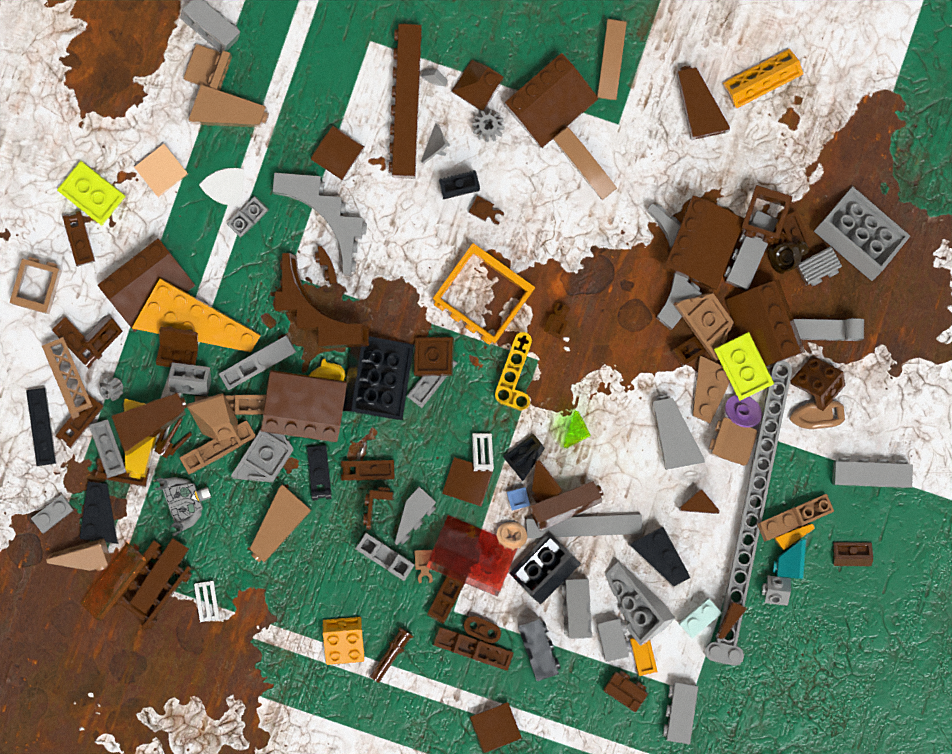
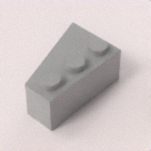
M589 579L565 580V584H562V596L566 595V603H563V615H567V623H564V634H568L569 639L593 638Z

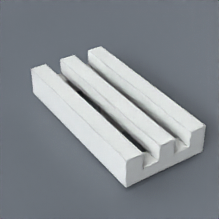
M473 433L474 471H493L492 434ZM477 438L480 441L481 464H478ZM484 438H487L488 465H485Z
M214 581L194 584L200 622L220 619ZM209 585L211 588L215 616H211L210 604L207 592V586ZM199 587H203L207 617H204Z

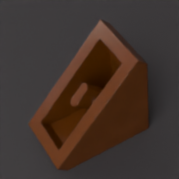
M694 336L676 347L672 353L681 367H684L705 353L706 349L699 339Z
M702 489L679 507V511L719 514L717 506Z

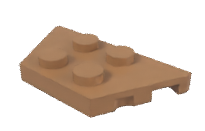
M706 293L675 302L674 306L713 360H718L719 358L714 349L725 344L727 334L734 322L713 293Z

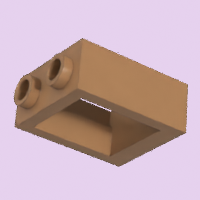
M28 257V260L22 259L9 303L50 314L62 270L57 268L58 265L54 263L40 264L39 259ZM27 266L53 273L44 304L18 297Z

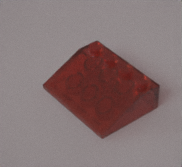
M448 515L426 567L498 597L517 548L513 551L511 548L505 549L502 544H499L498 538H496L497 535Z

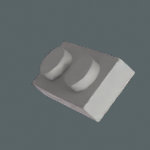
M61 495L31 519L42 534H44L73 512L74 509L66 498Z

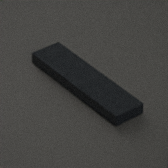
M46 388L26 390L36 465L38 467L57 464Z

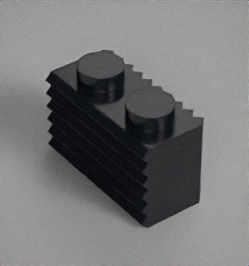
M475 170L465 174H458V176L451 175V177L439 179L443 200L480 191Z

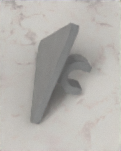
M438 124L434 126L421 159L423 164L437 154L446 156V153L442 150L450 146L445 140Z

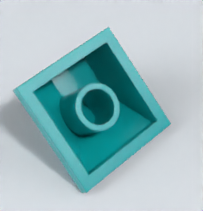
M806 540L796 541L782 552L776 561H773L775 577L803 579Z

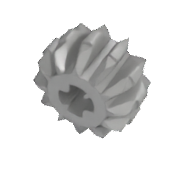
M489 109L488 115L481 111L482 118L478 115L475 116L478 122L472 123L473 127H477L473 130V133H480L478 136L479 140L486 136L485 142L489 141V137L496 141L495 134L499 137L502 136L499 130H504L505 128L504 125H500L504 119H497L499 116L498 112L492 116V110ZM487 122L488 124V122H491L492 129L486 130L484 123Z

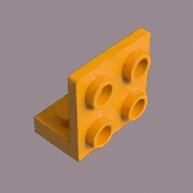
M362 618L323 620L326 664L364 662Z

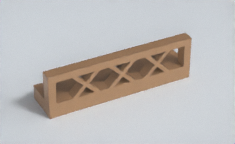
M62 337L42 345L70 415L74 419L80 416L78 412L93 406L65 340ZM62 343L64 348L62 355L54 354L51 348ZM62 361L71 364L68 373L60 370L59 367ZM69 378L78 381L76 390L67 387ZM76 396L85 397L87 403L76 408L74 403Z

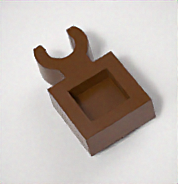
M479 196L476 197L469 211V214L486 222L487 218H490L495 225L500 224L499 221L495 220V216L497 214L504 216L503 211L492 210L494 204Z

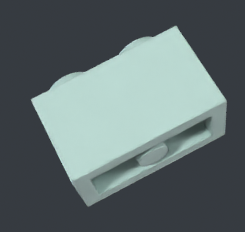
M707 598L678 624L693 639L722 613Z

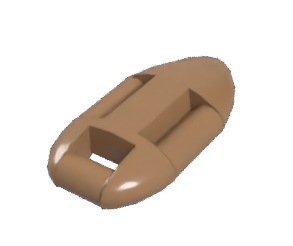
M832 401L822 411L817 408L816 402L807 403L797 408L789 419L792 423L804 429L813 430L836 427L845 420L844 406L840 402ZM832 408H836L838 419H833Z

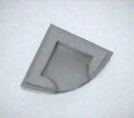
M437 69L425 70L421 75L426 81L438 86H446L448 82Z

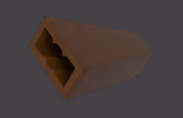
M681 67L676 76L691 141L728 133L730 126L697 67Z
M175 393L112 416L126 456L186 415L184 409L187 408L184 397L180 398L179 394Z
M594 481L530 506L531 515L541 532L602 503L601 496L604 494L600 485L596 486Z

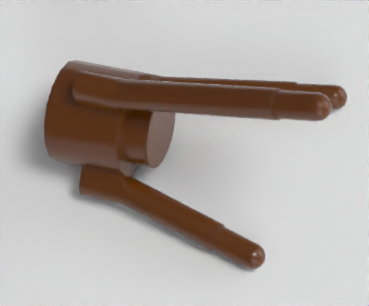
M182 418L178 419L167 439L164 438L166 428L160 433L159 439L155 444L157 447L154 451L165 458H168L169 455L173 456L176 450L192 436V433L189 432L172 448L174 444L170 441L182 422Z

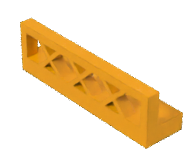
M789 48L723 82V86L729 93L734 107L737 109L803 75L799 59ZM787 57L791 58L786 62H781L783 59ZM769 66L773 67V69L769 71L765 70V68ZM752 75H757L753 79H748V77ZM734 84H740L738 87L734 89H731L730 87Z

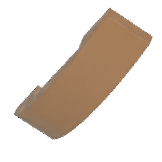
M246 420L238 425L237 436L222 441L213 439L179 459L190 475L256 438V435Z

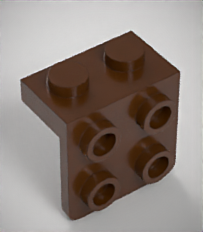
M171 326L160 327V347L156 365L170 368L172 363L196 365L199 352L198 333L190 329L181 330Z
M378 487V491L370 490V493L366 494L365 506H368V514L364 513L363 525H367L366 529H372L374 499L394 500V493L390 492V488Z

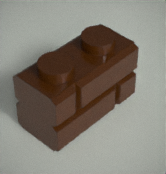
M622 670L620 673L615 671L603 691L636 713L648 695L645 691L647 687L638 681L636 684L629 681L630 676Z

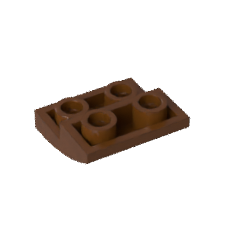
M333 125L318 146L311 160L343 180L365 146Z
M454 457L442 494L482 507L493 471H474L473 463Z
M508 702L470 716L483 753L522 739Z

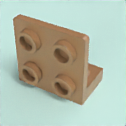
M197 44L185 72L184 80L220 91L232 59L231 54L226 51L220 53Z

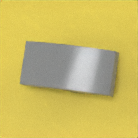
M254 196L227 225L241 238L269 209Z

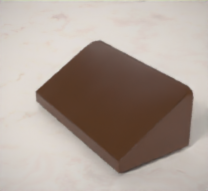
M104 317L80 343L98 358L123 331L112 317Z
M833 542L834 566H872V543Z

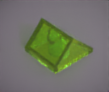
M575 410L573 412L562 447L564 450L591 437L579 411Z

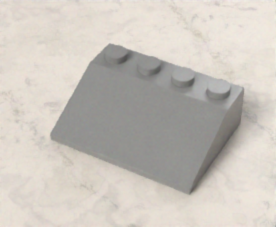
M854 187L846 193L814 231L871 281L884 270L910 237L908 233Z

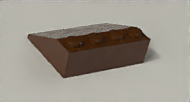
M561 53L504 102V107L542 149L553 140V137L569 126L599 98H597V95L573 64Z
M693 195L663 269L717 290L741 231L744 218L710 201Z
M158 238L97 286L132 328L160 278L186 293L196 285Z
M774 280L726 300L738 336L750 333L766 366L805 353L780 280Z
M270 370L262 414L261 432L337 442L347 381Z

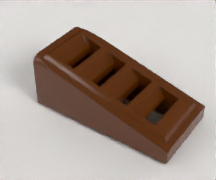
M731 602L716 638L721 640L725 638L747 608Z

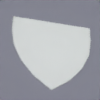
M223 169L211 174L199 184L203 191L213 200L225 205L242 207L244 169Z

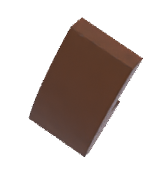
M318 246V251L315 252L316 263H320V267H328L325 270V280L329 281L330 285H338L336 272L328 254L322 246Z

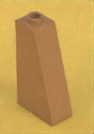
M201 85L188 121L193 125L261 128L263 123L266 124L269 113L266 106Z
M284 485L279 487L250 548L253 552L251 556L258 562L261 560L266 562L312 511Z

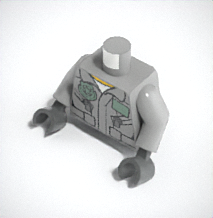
M172 477L153 480V482L158 481L160 483V487L154 489L157 491L163 489L174 523L169 526V529L175 527L177 530L173 536L194 526L202 515L201 511L204 509L202 501L212 498L208 487L197 490L196 485L188 479Z

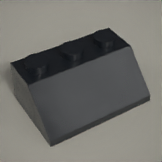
M549 532L509 574L541 605L581 563Z

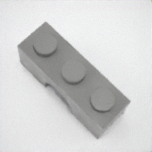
M367 533L356 547L357 551L403 581L406 580L415 564Z

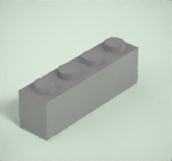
M757 210L755 214L751 215L748 225L773 232L778 219ZM742 233L739 242H742L740 249L736 248L732 259L735 261L732 267L728 266L724 276L727 277L725 282L747 291L768 243L763 242V239L758 237H746Z
M838 458V461L833 462V485L912 488L913 464H908L907 460H896V464L888 463L889 460L877 459V463H869V459H858V462H850V458Z

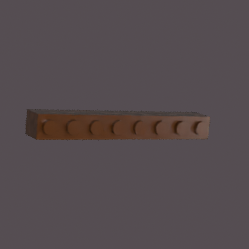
M399 24V28L395 29L394 41H398V48H394V60H397V67H393V78H396V86H392V97H395V105H391V116H395L394 124L391 123L390 135H394V141L390 142L389 154H393V161H389V173H392V178L415 179L422 25Z

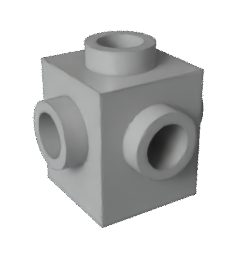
M768 576L766 583L762 584L761 592L762 595H765V603L788 606L791 594V578Z

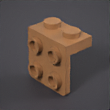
M723 417L721 421H717L715 427L717 434L715 439L712 438L709 445L710 455L745 466L748 464L758 432L754 428L741 427L733 423L731 419Z

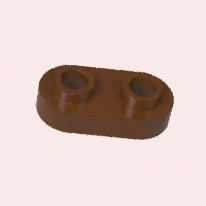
M477 616L467 618L464 623V629L469 635L485 642L495 643L501 637V630L497 625ZM472 622L477 623L476 629L470 628ZM489 630L495 631V635L493 637L488 636Z

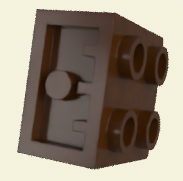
M813 356L790 380L791 385L815 396L816 406L822 411L826 409L846 386L842 370Z

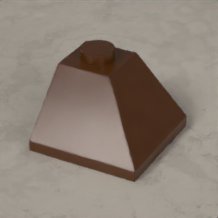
M471 60L451 92L478 110L484 111L503 83L504 77L488 66Z
M540 460L535 463L532 483L533 494L531 496L536 503L552 498L562 492V489Z

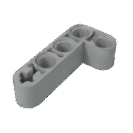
M794 319L801 340L861 341L864 339V319Z

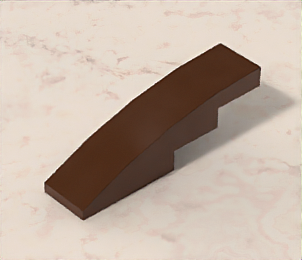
M465 544L463 545L427 616L442 624L445 623L481 554L480 552Z
M439 626L432 642L433 646L506 671L509 669L514 652Z

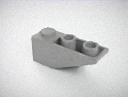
M420 487L405 503L395 541L396 545L399 543L403 545L410 538L408 533L412 529L416 531L423 524L421 519L426 514L430 516L436 509L434 506L436 502Z

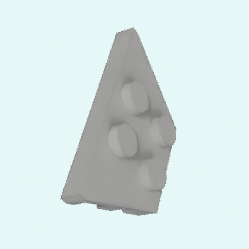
M260 430L232 473L231 478L273 483L294 449L285 435L261 432Z

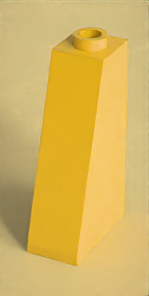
M125 399L124 412L142 406L145 403ZM157 435L130 455L126 456L125 454V470L129 473L130 477L140 479V477L146 478Z

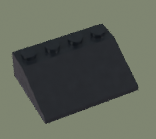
M369 336V346L351 347L343 411L403 420L414 345Z

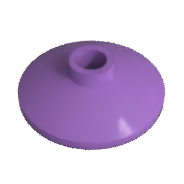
M734 395L725 404V412L728 418L741 427L756 426L762 418V410L759 404L750 397L739 400L738 396Z

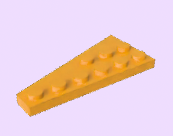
M162 278L159 279L132 329L159 334L160 327L166 326L181 330L190 329L198 333V342L252 352L261 334Z

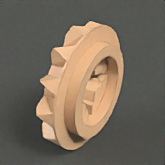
M506 522L498 528L496 538H498L499 544H502L505 549L511 548L513 551L515 548L520 549L526 544L527 532L522 525L516 522ZM508 535H516L515 540L512 538L508 539Z

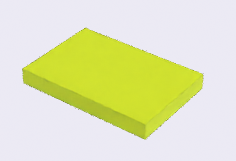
M82 161L77 164L57 189L59 193L101 226L104 225L126 197Z
M749 332L714 349L739 400L775 384Z

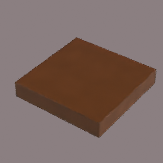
M415 338L414 376H453L454 338Z

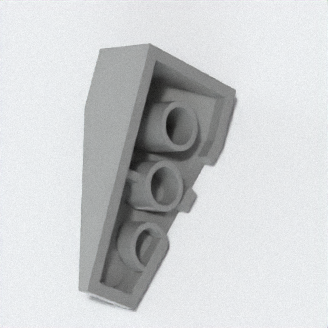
M617 562L605 574L611 590L621 606L619 608L620 612L624 614L628 623L626 624L627 629L640 646L662 632L675 619L666 605L620 562Z

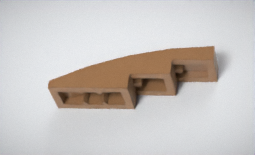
M607 20L597 98L612 100L617 98L627 21Z
M568 126L553 137V140L574 168L590 184L601 200H604L617 189L609 176Z
M266 395L225 396L235 415L263 414ZM195 396L194 398L196 402L212 396Z

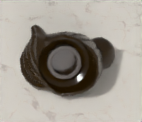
M799 241L796 244L786 242L777 245L775 248L769 246L768 251L771 265L780 274L795 269L800 264L802 256L809 252L807 243L804 241Z

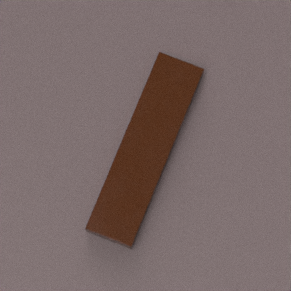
M173 538L130 604L147 614L187 554L189 548Z

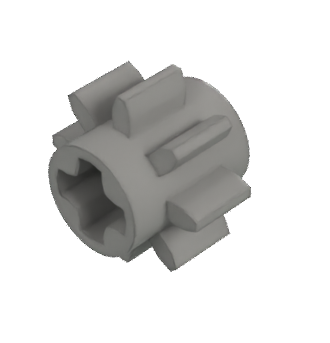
M108 376L99 384L101 386L99 392L104 399L111 398L114 401L123 394V384L118 378L111 379Z

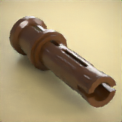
M402 627L398 628L399 632L393 641L390 640L389 642L390 647L369 676L378 683L381 682V679L398 654L405 651L404 647L408 641L414 637Z

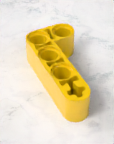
M526 332L516 335L495 392V399L498 403L518 411H524L530 405L529 396L515 390L532 342L531 336ZM522 337H526L528 342L522 348V351H526L525 354L519 350H514V347L519 348L520 342L517 340L522 339ZM518 354L522 357V362L520 364H513L511 357ZM512 372L516 377L515 381L507 382L504 378L505 374ZM505 390L509 393V398L504 401L500 400L498 393ZM517 398H526V406L519 407L516 404Z

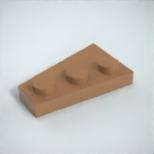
M699 356L692 416L711 424L730 380L723 366L702 356Z

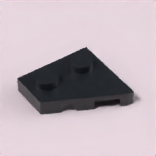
M532 434L504 455L503 458L518 477L524 481L545 448L537 437Z

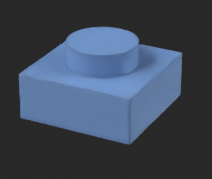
M525 487L507 492L512 511L530 506Z

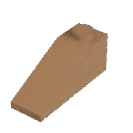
M104 538L50 553L46 559L49 564L89 571L94 569L96 571L104 570L112 560Z

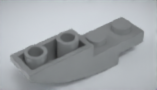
M286 335L219 373L227 389L230 390L292 355L296 350Z

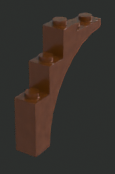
M283 253L280 261L282 269L280 285L282 292H275L273 300L275 311L283 314L297 313L295 316L297 329L303 331L318 330L316 340L319 347L329 349L369 346V327L362 324H346L336 321L317 308L302 285L298 272L297 256Z

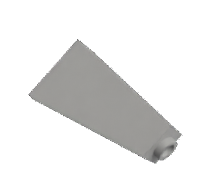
M668 395L656 397L657 401L652 403L665 469L704 463V457L674 399L668 398Z

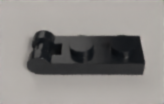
M327 446L307 447L312 501H318V498L332 499ZM317 485H325V490L318 491Z

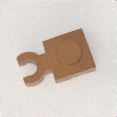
M434 550L415 551V570H421L418 582L422 583V577L426 575L429 577V583H432L433 577L429 573V569H435Z

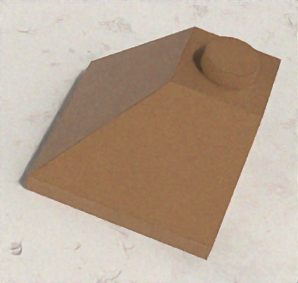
M223 393L187 404L202 434L218 441L237 436L238 420Z

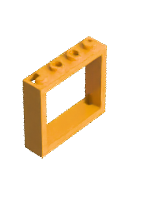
M472 243L435 294L433 301L435 302L434 306L439 310L444 311L445 309L450 312L449 316L458 323L460 320L464 322L467 330L473 334L478 332L482 335L480 339L488 345L493 343L495 345L533 293L535 287ZM472 255H475L525 291L494 336L441 299Z

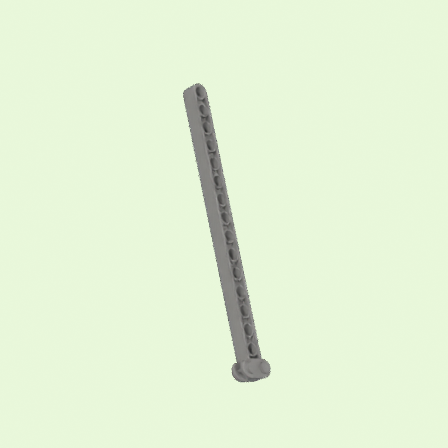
M786 361L775 363L771 369L770 375L775 384L767 388L719 628L729 604L733 602L731 594L734 591L739 592L741 595L740 600L734 603L745 606L760 532L757 524L762 522L792 374L791 365ZM778 366L785 367V376L778 375ZM774 385L782 387V394L777 395L773 392ZM771 403H775L779 407V411L776 414L771 413L769 410ZM767 422H772L775 425L773 432L766 430L765 425ZM763 441L770 442L771 449L769 451L762 449L761 444ZM760 459L767 462L765 470H761L758 467ZM756 478L763 480L764 485L761 489L754 486ZM752 497H757L760 501L757 508L752 507L750 504ZM748 516H753L756 519V524L753 527L748 526L746 523ZM746 534L752 537V543L748 546L742 541L743 536ZM742 553L748 556L746 564H741L738 560L739 555ZM738 572L744 574L745 579L742 583L735 581V574ZM742 616L732 627L733 637L730 640L717 638L716 642L706 645L705 656L709 660L729 665H739L743 661V650L737 647Z

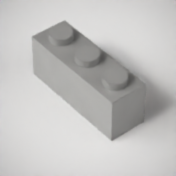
M192 0L182 9L180 19L220 53L227 51L238 40L240 31L237 26L228 22L219 11H215L210 7L206 0Z
M674 682L673 686H670L668 697L671 698V705H667L666 717H669L668 725L664 724L663 736H666L667 741L690 744L698 693L697 685Z

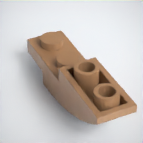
M825 494L758 523L757 526L765 542L834 512L828 495Z

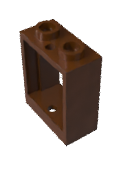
M756 185L741 232L749 238L758 237L763 239L762 241L765 243L778 244L793 196ZM757 198L784 206L776 233L748 225Z

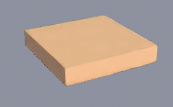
M165 144L134 167L158 198L188 175Z

